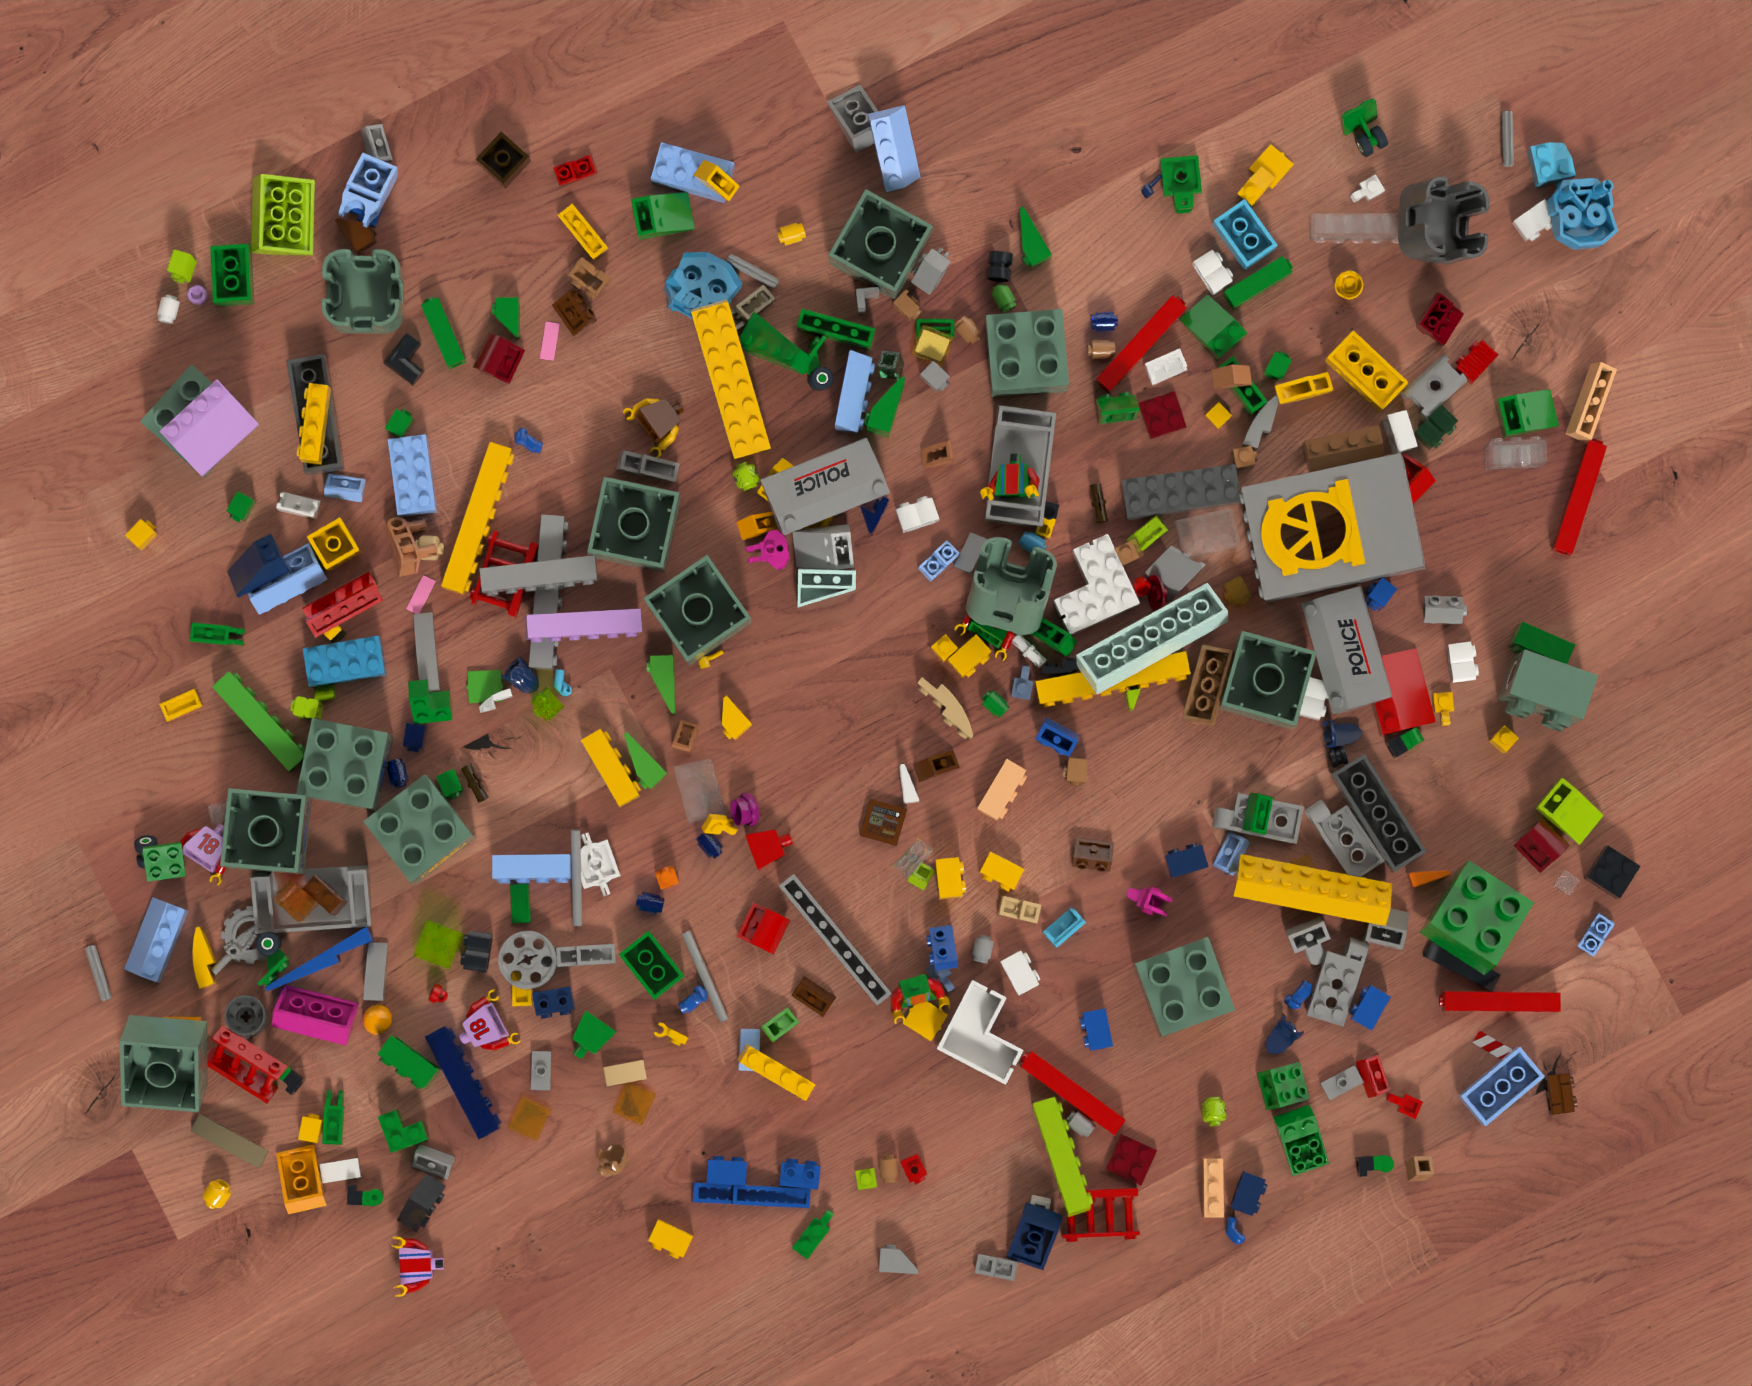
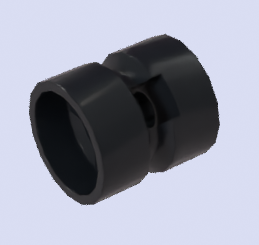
M989 251L988 263L990 266L987 267L986 279L995 282H1009L1011 279V269L1009 267L1012 266L1013 254L1005 251Z

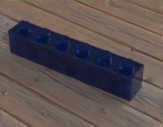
M444 1026L425 1036V1039L475 1134L480 1140L501 1129L499 1124L502 1122L497 1113L493 1114L490 1108L493 1105L489 1097H484L481 1091L484 1088L480 1080H475L472 1074L475 1071L471 1063H466L463 1057L466 1055L461 1045L457 1046L454 1040L457 1038L452 1028L448 1029L447 1026Z

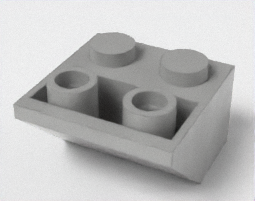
M1391 908L1386 926L1367 923L1363 941L1403 950L1408 929L1409 912Z

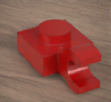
M1389 1093L1386 1099L1399 1106L1397 1112L1416 1119L1423 1104V1101L1405 1093L1403 1098Z

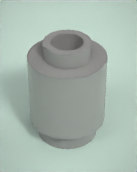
M980 935L979 938H975L972 951L973 961L988 964L994 941H990V936Z
M1073 1110L1066 1119L1069 1121L1068 1126L1086 1138L1096 1127L1093 1124V1120L1080 1110L1077 1112Z

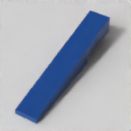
M369 927L363 928L265 987L266 991L341 962L338 954L374 940Z
M693 1182L691 1202L810 1208L811 1189Z

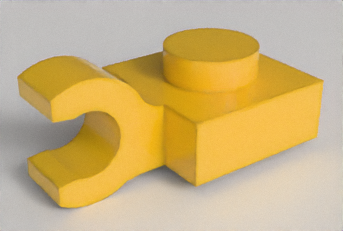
M1453 692L1433 693L1434 713H1440L1441 726H1449L1451 724L1449 712H1454Z
M709 814L701 827L704 833L719 835L722 830L730 835H735L738 827H733L734 822L732 819H727L726 815Z
M664 1023L658 1024L664 1028V1031L661 1034L654 1032L655 1036H669L671 1038L670 1042L678 1046L681 1043L686 1045L688 1037L668 1028Z

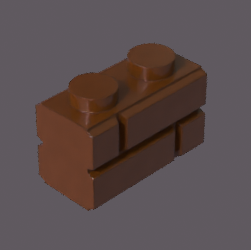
M315 874L303 887V890L331 915L336 916L348 902L319 875Z
M1569 1073L1545 1076L1549 1115L1575 1112L1574 1108L1577 1107L1576 1096L1572 1095V1088H1575L1574 1078L1570 1077Z

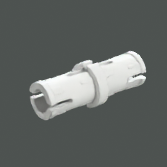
M1017 635L1013 639L1012 643L1020 649L1025 658L1028 657L1038 668L1047 661L1035 649L1036 646L1034 644L1031 645L1022 635Z

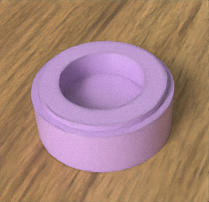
M194 285L188 290L187 296L191 303L201 305L207 299V291L200 285Z

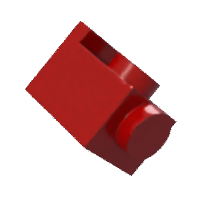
M918 1154L900 1161L910 1183L914 1181L916 1185L926 1180L924 1176L927 1173ZM913 1166H916L918 1168V1172L916 1174H913L911 1172V1168Z

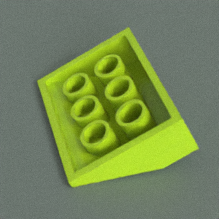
M259 174L253 178L251 253L313 255L315 180Z

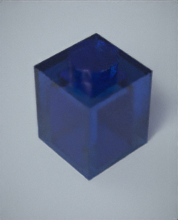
M406 723L403 746L408 748L407 751L419 753V749L424 750L427 727Z

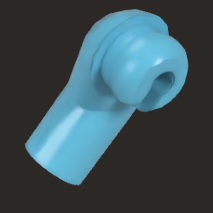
M556 669L553 686L560 695L568 696L572 693V687L564 681L565 671Z

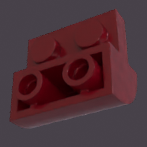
M1436 293L1417 322L1416 328L1440 345H1445L1464 313L1453 306L1454 303L1441 293Z
M488 333L473 368L506 384H510L525 350L509 340Z
M1541 818L1513 846L1541 873L1570 845L1544 818Z

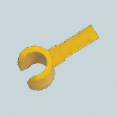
M722 649L712 655L702 657L699 660L700 668L710 667V660L724 654Z

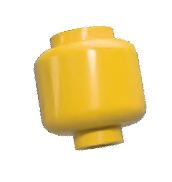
M221 1179L210 1181L202 1194L205 1205L211 1209L224 1207L231 1196L230 1185Z

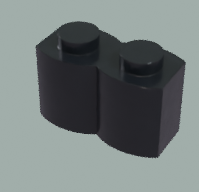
M469 931L468 935L465 934L463 946H466L465 954L462 953L460 965H463L464 970L488 972L493 934Z

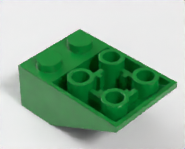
M688 192L649 195L631 199L639 240L695 230Z
M1550 389L1498 398L1494 402L1503 439L1559 427Z
M1310 1105L1273 1117L1292 1176L1329 1164L1317 1120Z

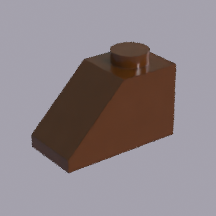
M340 218L335 220L358 254L377 242L375 239L377 234L371 225L366 228L363 226V222Z
M953 750L928 757L913 764L919 782L960 768Z

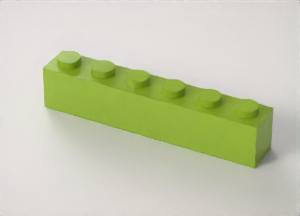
M1052 1097L1033 1103L1032 1108L1067 1216L1070 1217L1090 1211V1205L1093 1204L1090 1193H1086L1084 1186H1087L1084 1174L1080 1175L1078 1168L1081 1167L1078 1156L1074 1157L1072 1149H1075L1072 1137L1068 1138L1066 1131H1069L1066 1119L1062 1120L1060 1113L1063 1112L1060 1101L1057 1102L1056 1098Z

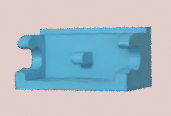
M1071 907L1045 929L1043 934L1057 948L1086 922Z

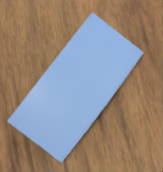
M947 540L918 569L932 582L960 553Z
M1598 912L1577 946L1594 957L1615 923Z
M740 1029L739 1055L746 1044L758 1051L760 1050V1029ZM738 1062L739 1070L753 1071L750 1068Z

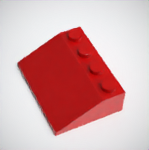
M1417 649L1382 655L1381 658L1393 697L1371 704L1380 736L1435 723L1436 720Z

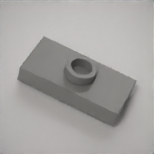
M532 1051L531 1090H551L552 1052Z
M1354 1065L1320 1084L1328 1100H1332L1364 1082Z

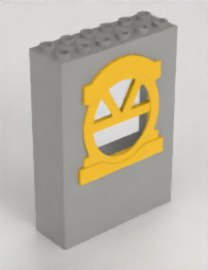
M1401 453L1241 487L1242 492L1239 493L1240 501L1246 508L1243 516L1245 523L1249 524L1250 530H1247L1249 542L1251 541L1254 547L1251 549L1252 559L1257 562L1255 574L1256 578L1261 581V586L1258 587L1259 594L1268 603L1426 569L1406 468ZM1311 501H1322L1331 504L1339 510L1345 520L1346 534L1343 543L1333 554L1326 558L1322 556ZM1303 503L1307 522L1288 517L1287 514L1295 506ZM1283 523L1309 531L1289 550L1285 548L1281 539V525ZM1311 541L1315 560H1303L1296 557V553Z

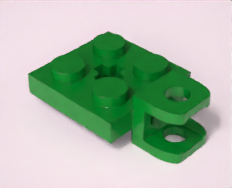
M1198 155L1160 158L1164 197L1173 196L1174 210L1177 214L1191 213L1194 205V194H1202ZM1179 172H1182L1183 175H1186V178H1184L1183 181H1180L1178 178H1176Z

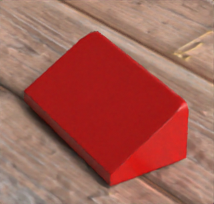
M1378 1054L1356 1062L1368 1098L1391 1091Z

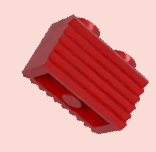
M1483 340L1479 343L1475 341L1468 348L1470 353L1466 357L1462 355L1455 362L1458 366L1454 370L1460 375L1464 373L1469 384H1472L1499 355Z

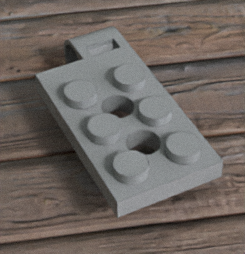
M1237 793L1234 811L1215 808L1212 827L1297 844L1304 806L1273 800L1266 835L1243 830L1249 795ZM1278 816H1283L1286 819L1284 827L1277 826L1276 818Z
M1322 800L1317 801L1304 810L1347 875L1362 877L1385 861L1347 805L1332 815ZM1344 834L1351 836L1352 842L1350 845L1342 843L1341 838ZM1355 850L1362 852L1363 858L1361 861L1353 859L1352 854Z
M1349 937L1344 955L1326 950L1306 1012L1307 1016L1344 1027L1368 953V942ZM1334 979L1341 980L1342 985L1340 988H1332L1331 984ZM1329 997H1334L1336 1000L1333 1007L1326 1006V1000Z

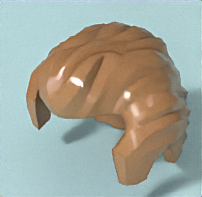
M614 1144L608 1146L605 1152H602V1149L598 1151L597 1157L601 1162L597 1169L599 1174L607 1177L617 1175L625 1169L628 1152L624 1146Z

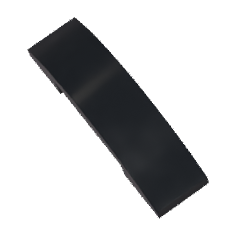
M1430 941L1423 957L1444 966L1491 992L1501 976L1493 970L1483 975L1432 941Z

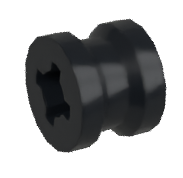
M1339 746L1336 750L1328 749L1329 759L1333 768L1337 767L1338 764H1348L1344 746Z

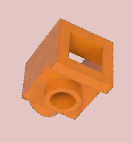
M668 866L655 872L661 890L680 884L674 866Z

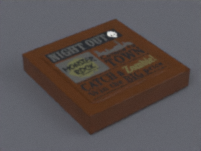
M870 799L860 836L897 846L907 809Z

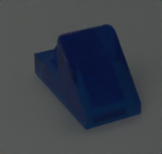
M882 496L881 500H876L872 508L875 510L874 513L860 506L870 535H873L889 504V499Z

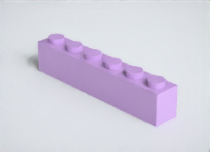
M641 609L524 616L525 640L531 639V643L542 642V639L550 638V642L561 641V638L569 637V641L580 640L581 636H588V639H599V635H607V638H618V634H625L626 637H637V633L642 632Z

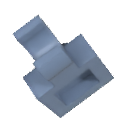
M1023 665L1020 679L1014 678L1011 697L1030 700L1033 681L1028 680L1029 666Z
M934 964L925 968L931 978L942 982L948 993L955 989L948 979V976L952 974L949 969L935 971Z

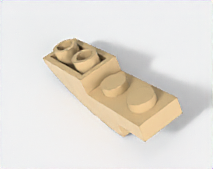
M922 677L917 683L919 686L918 690L925 696L929 694L934 699L932 702L940 709L942 707L945 708L941 714L944 717L942 721L949 727L955 726L958 729L957 733L963 739L968 737L971 740L973 738L972 728L958 700L943 684L936 689Z

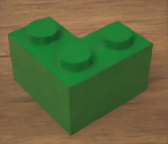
M428 679L408 681L409 702L414 724L453 720L450 690L430 693Z
M399 1110L378 1116L391 1153L430 1139L423 1121L405 1127Z

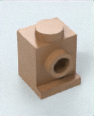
M906 289L893 302V307L908 321L912 318L916 320L922 311L918 306L919 302L913 296L908 297L909 291Z

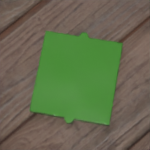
M501 670L467 671L468 685L466 688L468 689L469 703H483L492 695L502 691L504 685L502 684Z

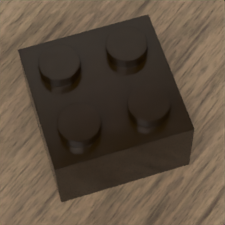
M502 131L476 158L477 164L505 189L531 162L530 157Z

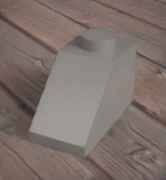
M885 1244V1248L881 1247L879 1272L918 1274L916 1266L901 1249L896 1248V1245Z

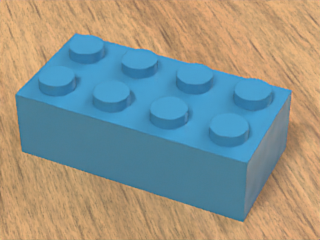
M379 635L303 648L310 688L387 675L382 639Z

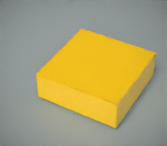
M1218 402L1205 417L1219 429L1232 415Z

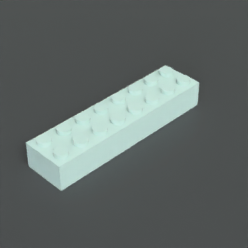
M1206 583L1077 654V667L1095 693L1099 694L1228 622V610L1210 585Z

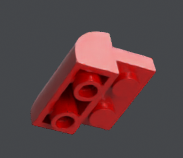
M753 902L738 932L737 938L774 955L790 920Z

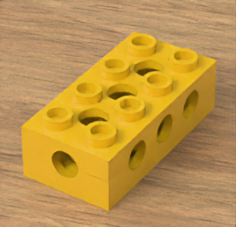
M1354 330L1325 360L1334 371L1379 413L1409 383ZM1354 355L1357 358V362H1351L1348 356ZM1362 369H1369L1371 371V375H1365ZM1377 381L1383 382L1384 385H1385V388H1384V389L1378 388L1377 385H1376V382H1377Z

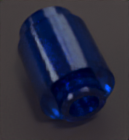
M1095 312V314L1091 315V330H1096V332L1114 331L1115 327H1118V315H1114V312Z
M400 758L388 761L386 768L390 785H395V788L406 786V783L409 782V777L403 760Z
M702 833L696 838L697 845L708 858L713 857L715 859L723 853L721 849L724 846L714 834Z
M642 892V895L637 896L636 906H639V911L657 914V912L662 913L665 898L657 894Z

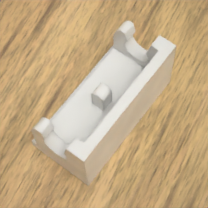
M1180 348L1144 365L1152 386L1187 371V364Z
M1407 410L1382 418L1392 455L1409 451L1418 446Z
M286 492L280 493V502L276 506L279 511L316 520L321 501Z

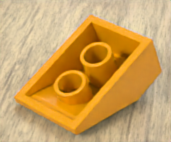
M314 1144L276 1153L284 1205L288 1214L327 1206Z

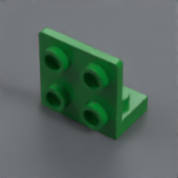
M1300 1062L1257 1073L1266 1110L1309 1100Z

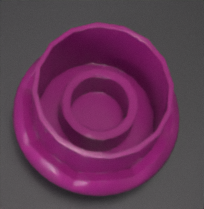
M742 793L738 799L732 800L730 809L735 825L747 824L748 826H754L758 823L760 817L759 804L753 795Z

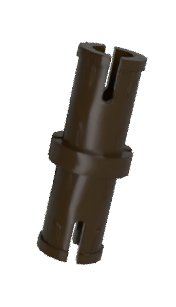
M1101 483L1090 485L1093 500L1091 505L1094 507L1096 523L1108 521L1105 507L1107 502L1103 497Z
M472 763L462 767L461 771L467 779V786L472 789L477 802L480 803L488 799L489 796L481 783L483 781L476 774Z

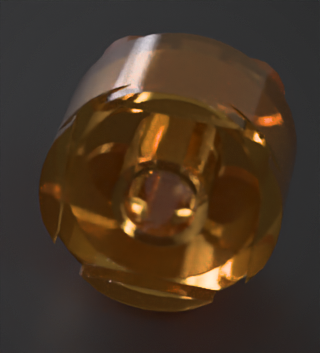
M291 878L273 898L279 906H282L299 923L304 921L318 906V903Z

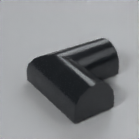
M406 333L383 362L384 365L412 386L416 384L425 372L410 360L421 344Z

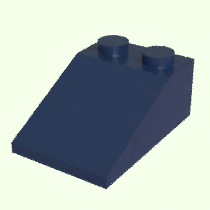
M272 534L253 542L227 571L238 598L290 572L280 547Z
M1026 1202L1007 1258L1044 1270L1063 1215Z

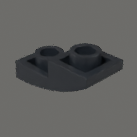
M1067 657L1066 660H1062L1061 668L1058 667V664L1046 663V666H1042L1041 675H1061L1079 669L1077 667L1076 658Z

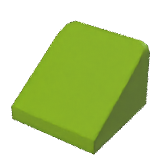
M334 685L315 689V699L320 702L336 698Z
M1141 689L1130 690L1125 693L1128 711L1134 710Z
M919 861L908 878V882L924 890L936 870Z

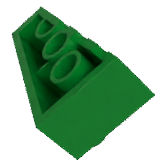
M756 312L752 313L739 338L742 349L748 354L804 375L812 360L810 356Z

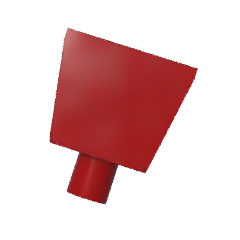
M776 829L745 835L757 870H761L784 857L783 847L793 844L790 833L778 837Z

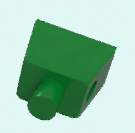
M585 1011L572 1038L578 1043L573 1054L580 1059H583L588 1050L596 1054L617 1031L588 1011Z

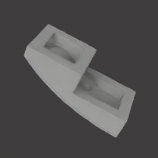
M978 1254L975 1273L1015 1281L1019 1262Z

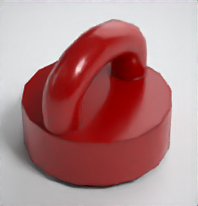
M1139 577L1131 584L1138 597L1145 596L1150 592L1151 585L1145 577Z
M434 984L428 1001L434 1004L436 1001L445 1002L448 994L445 990H442L441 985Z

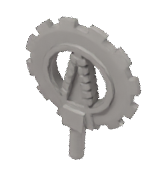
M247 906V910L243 911L239 908L233 912L234 916L231 919L227 918L223 925L226 928L225 932H221V939H225L226 945L223 947L227 954L211 969L215 975L232 959L238 962L244 960L246 964H255L254 961L260 959L262 962L267 959V955L261 954L257 948L249 949L259 935L255 933V925L236 937L237 930L241 924L254 921L253 906Z

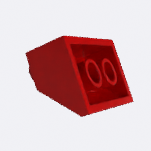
M1403 453L1402 456L1414 504L1436 480L1426 466Z

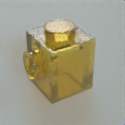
M1241 575L1223 584L1222 587L1225 591L1223 596L1228 604L1231 603L1232 606L1238 604L1241 607L1249 602L1248 598L1251 597V594Z

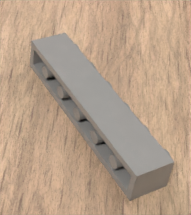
M595 555L479 568L482 592L487 593V596L499 595L498 592L506 591V594L518 593L517 590L519 589L531 592L536 591L537 587L555 589L556 585L562 584L564 587H573L575 583L580 582L583 585L594 584V581L598 580Z

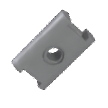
M1444 354L1401 392L1405 400L1410 398L1421 410L1419 415L1424 419H1427L1468 381L1464 373L1459 375L1448 363L1449 358ZM1430 383L1438 384L1439 390H1432Z

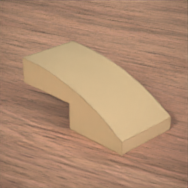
M1001 896L997 914L1037 924L1041 905Z
M644 1060L603 1067L606 1087L647 1079Z

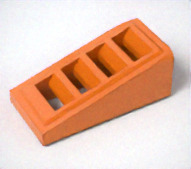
M1446 870L1411 872L1407 874L1411 888H1416L1448 877L1450 872Z

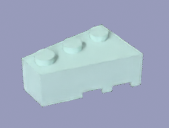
M798 569L797 608L856 590V570Z

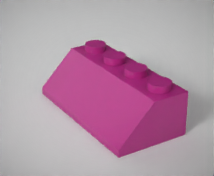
M284 984L273 1011L272 1027L347 1046L359 1003Z

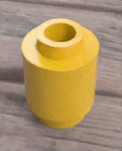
M793 223L780 227V232H777L780 243H784L785 246L800 242L803 238H806L802 223Z

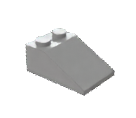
M861 85L827 101L845 137L856 153L874 144L867 114L878 112V110Z

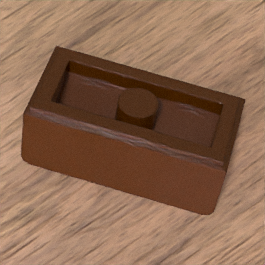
M805 976L791 995L822 1017H824L836 999L834 995Z

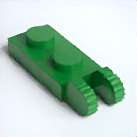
M191 622L189 642L244 646V641L238 639L231 640L229 637L230 633L245 634V629Z
M327 1090L326 1105H324L322 1144L343 1145L344 1090H339L338 1106L331 1105L333 1093L332 1090Z

